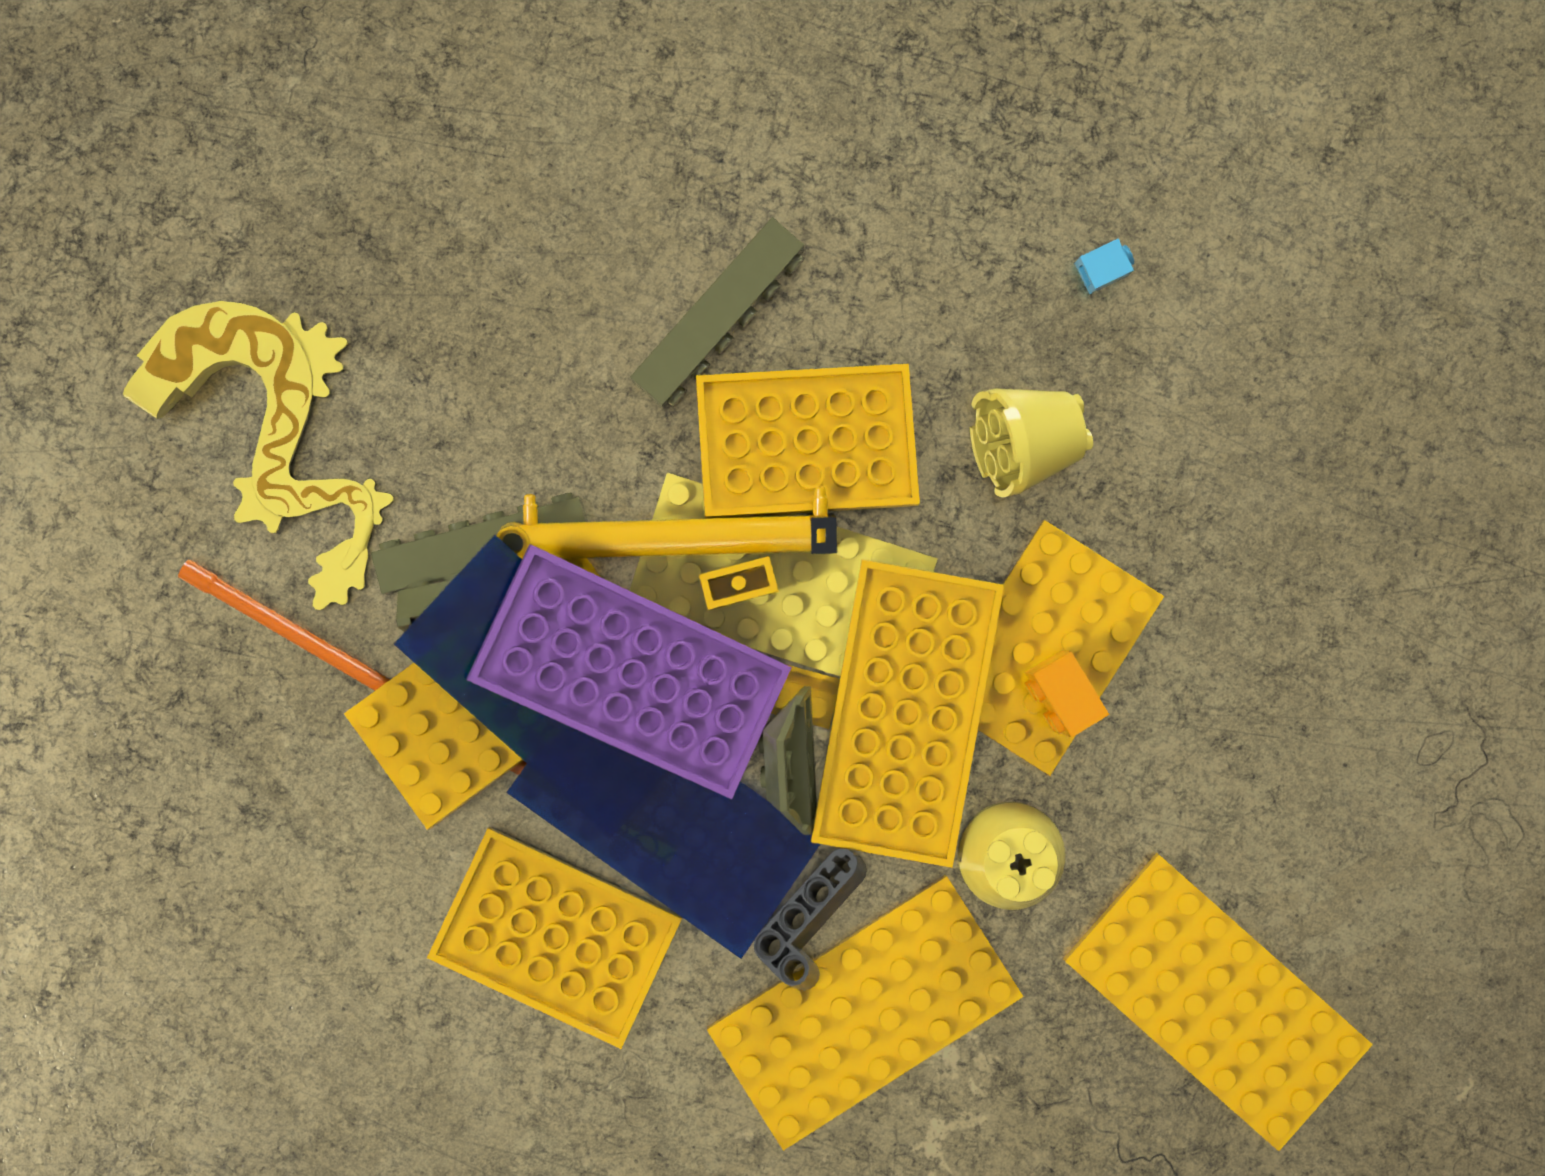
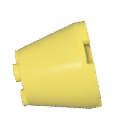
M994 388L977 393L972 400L971 405L974 410L976 409L975 426L969 427L973 453L982 477H990L996 486L994 487L995 494L999 497L1004 498L1024 492L1080 461L1084 457L1085 452L1093 447V437L1085 425L1083 417L1084 403L1079 394L1071 395L1066 391Z
M1020 802L996 803L984 808L973 816L974 818L969 822L959 840L957 852L960 873L969 889L985 903L1006 910H1019L1031 907L1050 895L1059 883L1065 866L1064 842L1052 820L1040 810ZM1020 854L1022 858L1018 863V870L1014 867L1010 868V863L1015 862V855Z

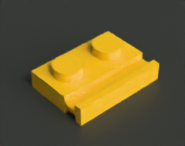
M788 665L792 668L771 714L776 715L804 686H811L813 725L829 729L835 709L840 679Z

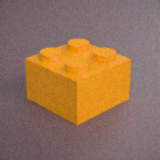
M1059 651L1024 672L1028 678L1024 685L1033 700H1038L1045 706L1047 711L1043 713V717L1053 732L1056 731L1058 734L1061 733L1072 738L1110 715L1071 651Z

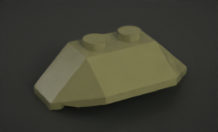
M804 686L764 728L758 740L759 752L764 753L765 766L761 768L760 783L762 788H766L767 800L803 835H811L817 801L811 686Z

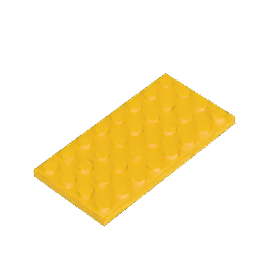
M587 558L563 559L601 577ZM492 623L459 629L344 713L427 830L440 823L570 727L466 680Z
M861 559L811 837L812 843L953 868L1004 590L1003 584Z
M1157 853L1063 958L1068 965L1278 1151L1283 1148L1373 1045Z
M944 875L814 958L813 961L818 966L820 974L818 982L811 989L805 991L798 990L780 980L708 1026L707 1032L784 1151L1024 996L947 875ZM804 965L793 972L795 981L804 975Z

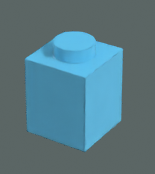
M1119 238L1080 256L1075 262L1089 294L1128 277L1134 271L1132 267L1134 264L1133 255L1127 245H1121Z

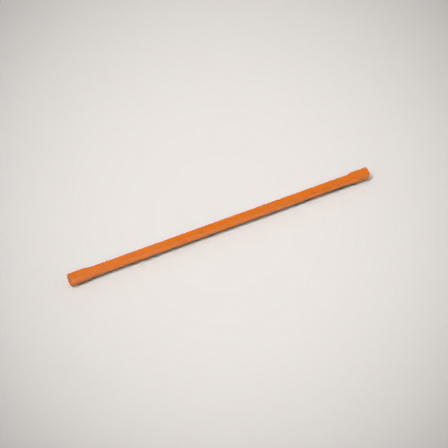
M187 560L180 569L178 578L204 593L213 595L372 690L376 691L391 680L222 581L216 574L194 561ZM527 759L510 770L638 845L641 850L666 865L669 864L678 849L677 845L653 831L642 828Z

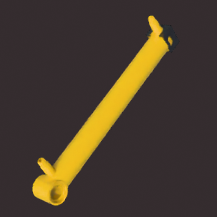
M823 486L814 488L813 514H808V516L538 523L536 496L534 494H526L523 505V524L511 522L502 526L495 536L494 549L499 558L507 562L522 560L529 544L561 559L778 552L832 554L837 553V524L834 513H828L826 488ZM510 533L519 535L523 541V547L516 551L508 549L504 545V536Z

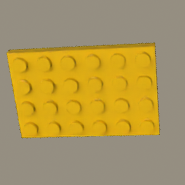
M909 364L696 375L705 519L813 512L814 488L818 486L826 488L828 511L919 506L920 498Z
M1043 520L1003 582L1004 590L978 731L1051 776L1075 736L1071 738L1051 730L1043 717V713L1047 711L1045 706L1038 700L1034 701L1024 685L1028 681L1024 672L1059 651H1071L1100 698L1164 596L1054 525Z
M488 827L427 958L622 1049L682 920V916L494 828Z

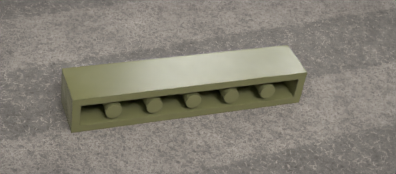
M772 217L630 376L632 382L663 409L668 404L674 407L686 394L687 390L683 387L692 377L696 379V375H703L711 364L707 360L715 351L721 354L734 339L730 334L739 324L745 327L758 312L754 307L760 300L765 298L768 301L781 286L778 280L787 271L792 274L805 259L801 255L804 252V244Z
M572 492L552 497V504L539 507L538 502H536L538 523L588 522L582 498L579 496L573 498ZM523 505L517 507L518 513L504 516L503 511L490 513L482 516V523L471 526L469 520L448 525L449 531L436 535L434 530L423 531L414 534L415 541L401 544L400 539L380 543V550L371 552L381 594L389 595L408 589V584L418 581H428L430 584L443 580V577L447 575L467 574L484 567L508 563L496 554L494 539L505 524L511 522L523 524ZM510 533L504 536V545L508 549L516 551L523 547V541L519 535Z

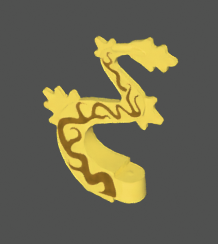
M217 301L192 306L169 317L137 354V357L144 362L128 381L124 388L123 396L156 419H160L176 405L184 394L192 398L207 379L223 367L241 365L257 372L267 389V408L252 463V477L236 478L233 482L234 486L241 491L243 496L234 514V520L237 523L260 520L264 522L270 533H277L283 517L303 516L340 503L350 506L355 515L353 538L347 539L330 551L318 555L316 562L322 566V571L311 576L308 580V583L316 591L313 599V607L315 609L322 610L332 602H337L340 605L347 604L350 587H355L358 590L365 587V571L368 562L367 547L374 524H382L383 517L380 511L392 504L394 497L388 493L377 492L375 490L376 483L373 479H367L361 485L356 481L347 479L298 481L292 478L290 474V464L308 420L313 396L327 398L330 395V390L325 384L323 376L343 371L342 363L336 361L335 357L348 345L347 340L342 337L327 338L326 332L328 327L323 322L318 323L309 331H304L301 317L295 312L291 313L284 323L281 324L272 315L257 307L242 303Z

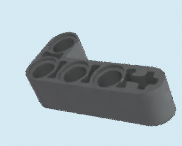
M841 848L833 851L759 932L754 940V951L758 958L782 982L798 990L805 991L814 987L819 980L820 974L816 963L802 948L866 877L867 868L865 862L848 849ZM846 862L848 863V866L851 868L848 873H845V870L843 868V865ZM832 876L840 882L838 885L830 881ZM827 886L829 890L827 898L823 902L818 903L816 898L818 891L822 887ZM799 913H803L804 923L798 929H794L793 919ZM779 939L780 949L778 953L770 956V944L774 940ZM803 963L805 968L804 975L795 981L793 971L797 965Z

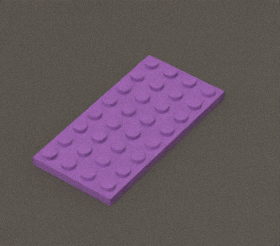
M529 544L466 680L732 799L792 667Z

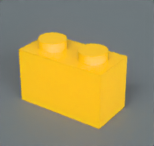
M769 556L699 574L708 610L779 592Z

